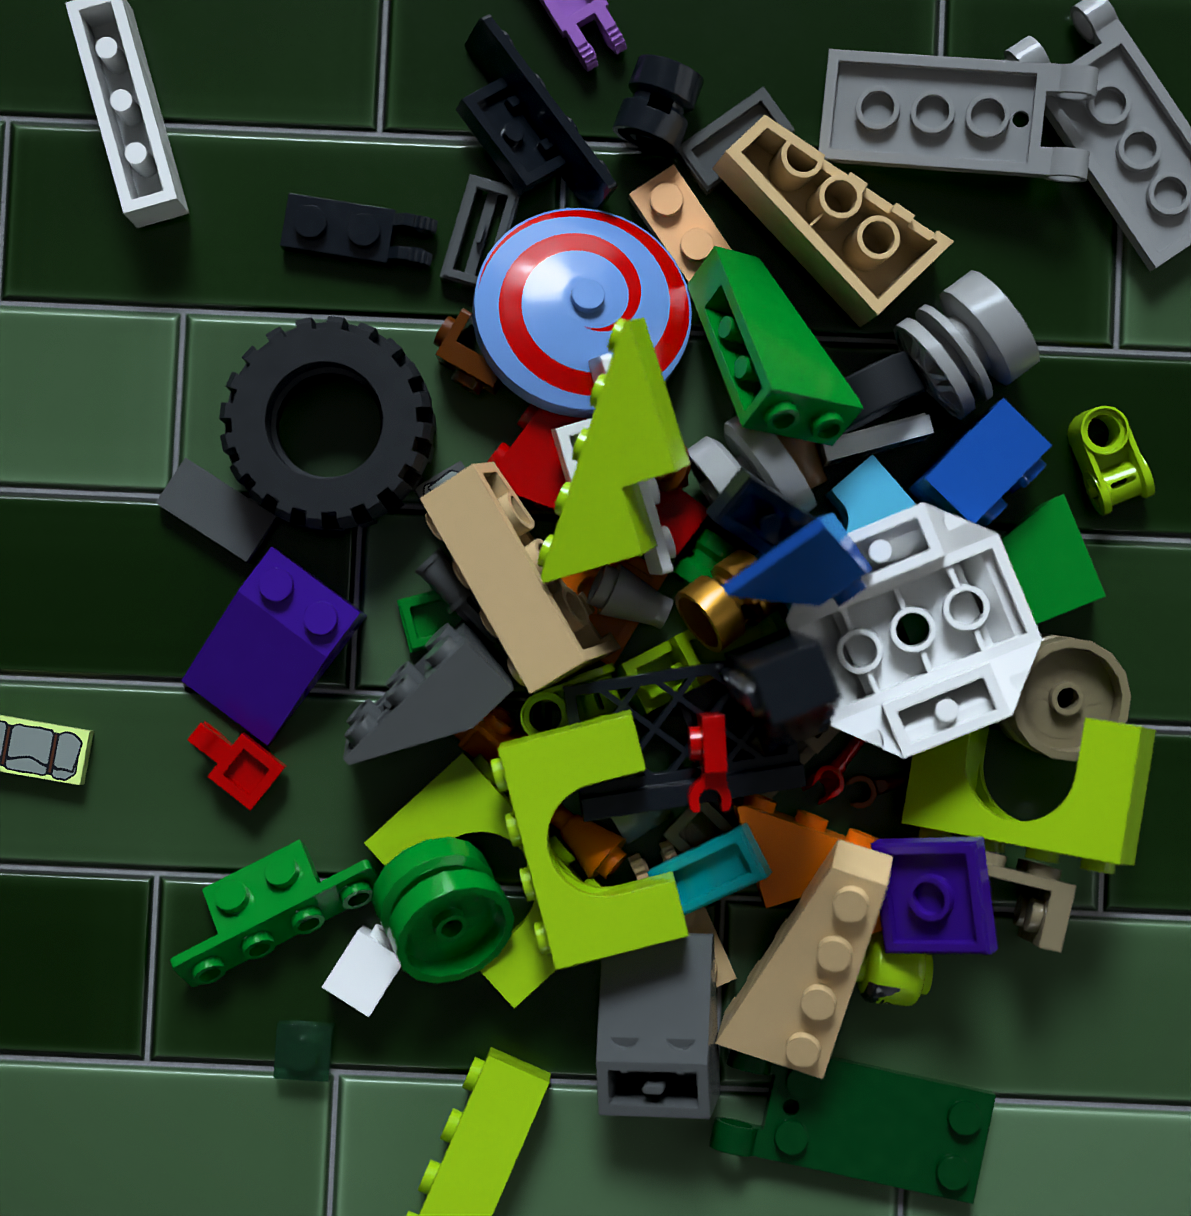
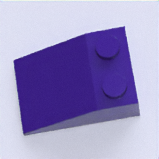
M271 546L237 591L181 681L264 744L270 746L367 615L282 551Z

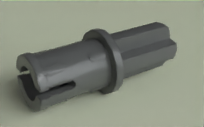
M439 547L415 570V573L420 575L449 605L446 609L449 614L455 611L487 645L497 644L500 641L499 638L491 635L481 620L480 609L482 608L472 590L466 588L459 581L453 570V562L443 552L444 550Z

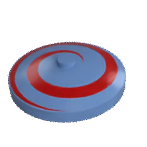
M565 208L544 212L526 219L505 233L490 250L482 264L477 278L472 307L473 327L479 348L487 364L501 382L517 396L540 409L578 418L593 417L595 408L590 406V396L594 382L588 360L609 353L613 355V353L608 351L607 347L611 331L618 319L631 320L645 317L665 384L676 370L688 343L692 321L691 300L687 284L680 268L668 250L655 237L637 224L609 212L586 208Z

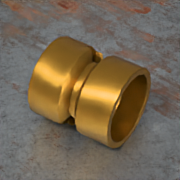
M737 549L716 564L711 570L712 578L701 575L675 596L677 609L687 628L700 643L712 652H721L746 632L745 624L756 626L782 605V602L728 596L721 587L758 561L753 554L744 549Z

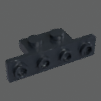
M488 14L480 18L465 42V48L491 83L462 98L455 109L519 196L560 174L584 208L600 210L617 189V183L612 178L608 167L602 160L597 158L579 134L573 120L564 114L546 90L543 80L531 70L516 50L510 36L498 26L491 15Z

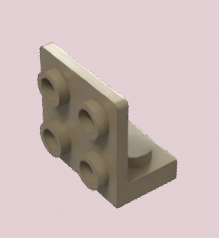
M985 850L989 876L1029 886L1027 894H1019L1014 909L1013 924L1019 926L1017 936L1039 948L1061 953L1076 885L1060 880L1061 869L1018 858L1016 868L1005 866L1007 856Z

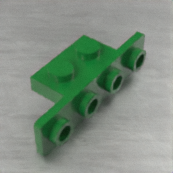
M299 839L202 889L218 934L170 959L172 969L191 987L213 983L222 978L229 969L249 959H259L268 955L278 944L298 934H308L319 929L327 919L347 909H356L368 904L372 900L374 883L380 874L370 861L365 859L320 881L308 848Z

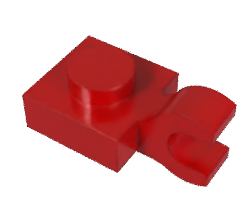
M720 712L696 713L697 726L688 727V752L690 761L699 760L701 774L688 789V806L693 813L700 812L699 797L701 793L707 789H714L719 794L720 809L722 811H729L732 796L726 781L728 769L725 715Z
M206 721L204 723L201 722L187 739L192 745L217 763L207 777L250 811L287 767L245 732L232 744L221 732Z

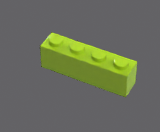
M490 1047L485 1061L475 1057L462 1085L463 1089L471 1092L463 1112L452 1108L440 1136V1140L449 1143L442 1161L439 1163L430 1159L417 1191L426 1194V1198L419 1214L408 1210L406 1216H492L548 1088L551 1073L493 1047Z

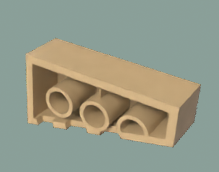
M764 115L725 151L712 169L859 327H862L879 315L954 241L938 230L935 233L914 220L915 215L898 203L890 204L868 189V183L852 172L847 175L826 161L823 153Z
M494 462L472 464L420 498L427 511L425 518L428 527L439 540L444 541L454 559L452 565L457 578L466 588L472 590L482 608L480 609V617L484 626L491 635L499 638L509 656L507 664L512 676L519 684L526 686L530 694L567 681L568 678L578 675L621 649L611 632L601 637L591 623L589 615L594 613L595 609L592 605L587 604V597L583 592L577 595L571 588L565 585L561 578L546 583L542 582L541 573L543 568L538 566L537 561L544 541L542 539L535 540L529 531L534 528L535 521Z
M840 839L837 840L802 893L800 901L775 934L773 942L748 975L746 983L725 1010L715 1044L823 1079L888 887L893 856Z

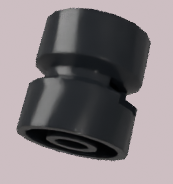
M652 54L639 56L628 84L633 97L622 100L612 127L613 132L621 139L641 149L662 155L678 154L688 128V121L683 115L694 111L704 79L698 72L678 61Z

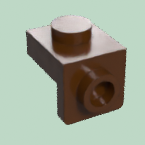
M462 308L456 319L448 316L441 325L433 342L434 345L439 347L435 355L441 365L454 371L451 380L457 385L478 396L482 389L495 395L502 384L501 380L494 374L483 356L462 345L473 327V313Z

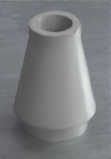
M607 564L598 571L590 588L587 604L596 607L597 614L648 624L661 629L670 614L673 599L662 595L623 565L618 564L616 567Z

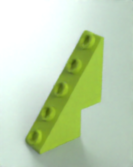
M645 317L631 320L620 318L611 331L607 349L613 355L607 374L602 373L598 377L590 396V406L595 408L589 429H582L573 448L572 460L578 463L572 481H567L563 485L556 500L555 513L560 515L555 533L554 535L550 534L547 536L539 552L537 564L543 568L541 573L543 583L642 555L657 547L656 538L638 482L668 474L690 465Z

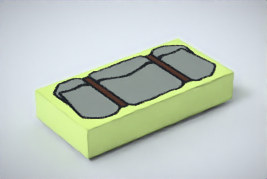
M0 715V772L84 785L94 731Z

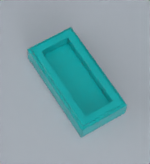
M746 822L652 867L647 872L649 877L673 871L684 916L767 878L772 873V870Z

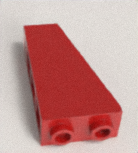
M530 404L517 423L523 431L511 447L502 442L487 462H494L521 502L556 514V500L566 480L551 430L583 421L587 418L559 415ZM682 489L672 492H660V503L655 505L661 526H667L673 537L676 549L674 559L677 558L708 516L706 513L707 508Z

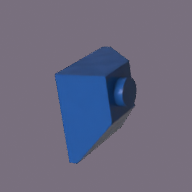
M834 513L818 517L721 587L728 596L810 606H820L832 598L837 606L840 607L867 588L861 577L873 569Z

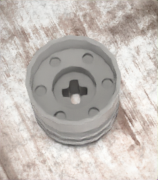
M973 270L950 285L939 295L944 315L934 307L925 304L916 311V320L907 317L893 329L900 351L908 352L909 357L918 369L927 387L926 392L949 414L960 420L976 409L974 400L983 404L993 396L992 384L987 374L997 382L1007 386L1040 362L1038 347L1022 316L991 280L980 272Z

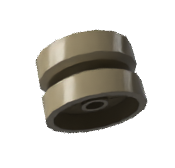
M1042 633L1040 634L1042 638L1041 644L1022 687L1012 716L996 723L1008 739L1027 750L1053 759L1077 761L1085 718L1123 724L1127 722L1131 701L1127 675L1111 652L1092 641Z

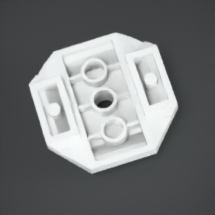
M924 502L848 533L873 569L861 577L867 586L866 589L840 607L831 598L820 606L792 604L786 618L789 629L820 640L841 692L842 699L838 708L834 710L835 715L831 717L832 722L830 726L881 747L902 758H907L1012 716L1042 641L999 534ZM918 613L927 619L929 631L926 638L920 643L907 644L898 638L896 625L905 614Z

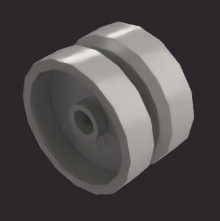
M737 415L724 423V438L733 456L719 441L705 436L688 448L691 472L710 505L741 467L805 511L809 512L817 505L806 479L776 435L742 428ZM738 538L750 551L755 550V548Z

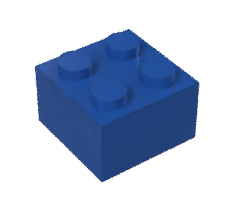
M1003 398L985 411L908 490L921 503L924 502L985 528L1008 505L1001 497L1008 490L1013 494L1020 487H1026L1047 466L1040 457L1052 445Z

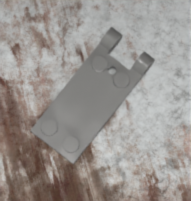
M1081 0L1071 7V18L1079 34L1088 43L1094 44L1095 48L1071 64L1090 65L1099 69L1096 98L1086 101H1074L1046 95L1044 114L1066 147L1083 149L1090 152L1087 179L1151 272L1191 245V126L1118 19L1111 3L1108 0ZM1032 36L1025 37L1004 51V60L1051 63L1043 47Z
M829 49L818 151L825 155L824 159L830 163L1035 177L1068 183L1085 182L1088 175L1089 151L1069 147H1041L1046 95L1074 101L1095 99L1099 69L1084 64H1054ZM1024 113L1027 115L1029 122L1025 127L1020 128L1014 125L1013 117L1016 114Z

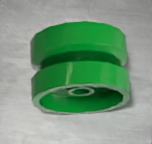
M452 837L424 840L404 849L387 863L374 883L372 904L386 936L389 938L402 970L416 980L436 984L461 980L482 970L494 960L511 937L514 915L510 903L500 885L495 881L492 870L482 852L469 841Z

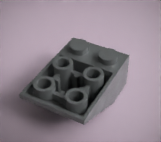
M463 619L454 628L449 623L445 624L426 643L425 647L429 652L414 666L409 661L402 664L387 680L385 685L389 690L377 702L373 703L370 699L365 700L348 717L346 722L350 727L344 735L346 741L343 760L351 765L473 729L513 691L512 677L507 661L492 646L487 645Z
M688 933L689 936L601 959L596 1052L599 1115L711 1118L720 1096L718 1044H715L718 1036L714 934Z

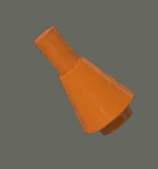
M561 803L556 808L550 823L560 831L559 835L589 879L591 877L595 878L600 874L604 879L609 878L627 857V854L621 849L626 842V838L592 821L584 822L582 816L574 815Z

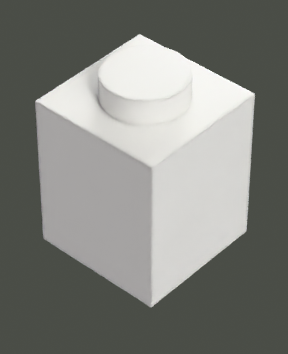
M376 924L372 930L363 925L356 932L322 988L367 1017L371 1015L401 968L389 938L386 936L381 925Z

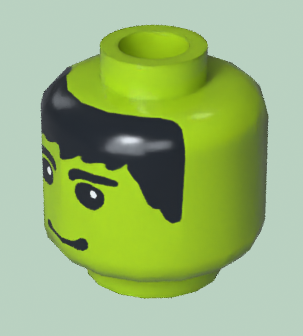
M880 931L873 933L856 979L860 995L869 1003L903 1007L914 1005L920 995H927L930 991L934 968L932 954L885 953L883 933Z

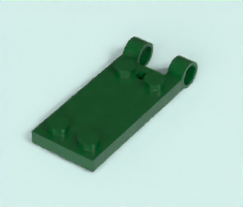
M729 1049L726 1063L728 1066L755 1074H771L772 1079L762 1125L728 1117H715L709 1142L711 1148L731 1155L742 1157L755 1156L956 1201L974 1203L996 1098L992 1091L830 1056L824 1077L821 1079ZM788 1099H794L798 1102L797 1110L791 1114L783 1111V1104Z

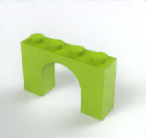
M631 709L501 742L498 747L500 757L491 759V765L499 793L509 790L514 812L505 814L513 847L523 845L528 867L520 868V876L528 902L537 900L543 921L534 923V929L541 955L552 954L554 966L557 970L689 936L673 871L615 886L589 885L577 880L563 869L550 845L549 823L556 808L569 794L593 783L646 770Z
M1085 718L1076 776L1071 791L1064 802L1053 812L1040 819L1027 822L1015 819L1004 812L992 799L987 789L983 765L990 725L912 756L902 824L920 827L918 836L920 838L952 837L953 833L971 837H984L985 850L1004 853L1006 843L1026 847L1025 858L1058 864L1061 853L1081 857V869L1115 874L1116 864H1135L1156 730L1142 726Z
M463 752L364 844L385 866L404 849L428 839L456 838L467 833L488 832L500 835L511 841L505 814L514 812L511 799L503 792L499 793L495 784L492 765L481 753L472 759L467 752ZM555 834L549 838L552 851L566 872L581 882L602 886L594 877L587 878L584 881L570 866L576 859L571 851ZM523 845L518 846L525 854ZM534 900L533 906L524 920L512 930L511 937L501 953L480 970L513 1008L519 1005L556 970L552 954L542 956L538 946L534 923L543 920L537 900Z

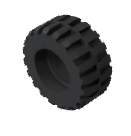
M328 316L327 322L316 323L312 317L295 320L296 328L284 332L281 327H278L267 333L266 337L269 342L259 350L252 345L241 357L246 364L240 374L231 373L225 386L231 393L228 403H221L219 419L225 423V433L220 435L223 452L229 455L232 463L229 468L237 482L242 484L249 492L248 495L260 506L282 520L288 521L299 528L311 531L316 529L327 530L330 533L347 532L349 528L358 526L363 529L377 524V519L390 512L393 515L403 507L404 503L402 501L411 491L415 492L417 486L424 480L422 474L426 465L432 462L435 451L433 437L434 433H437L436 416L433 413L431 396L414 362H411L403 349L395 341L381 336L376 328L362 322L358 326L348 324L345 318ZM327 376L345 377L362 385L373 396L381 417L379 441L371 456L354 471L337 477L315 476L299 469L286 455L279 437L280 418L289 399L307 383Z

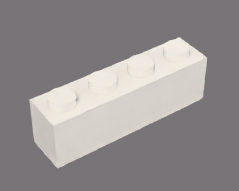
M73 0L66 2L124 215L137 228L189 214L133 9L127 0Z

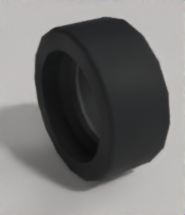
M907 351L888 356L844 378L859 398L863 410L842 435L892 412L927 390L918 369Z

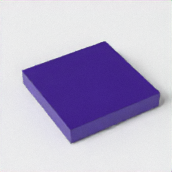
M984 837L878 839L871 843V850L893 856L888 887L880 908L885 953L992 954L998 949Z

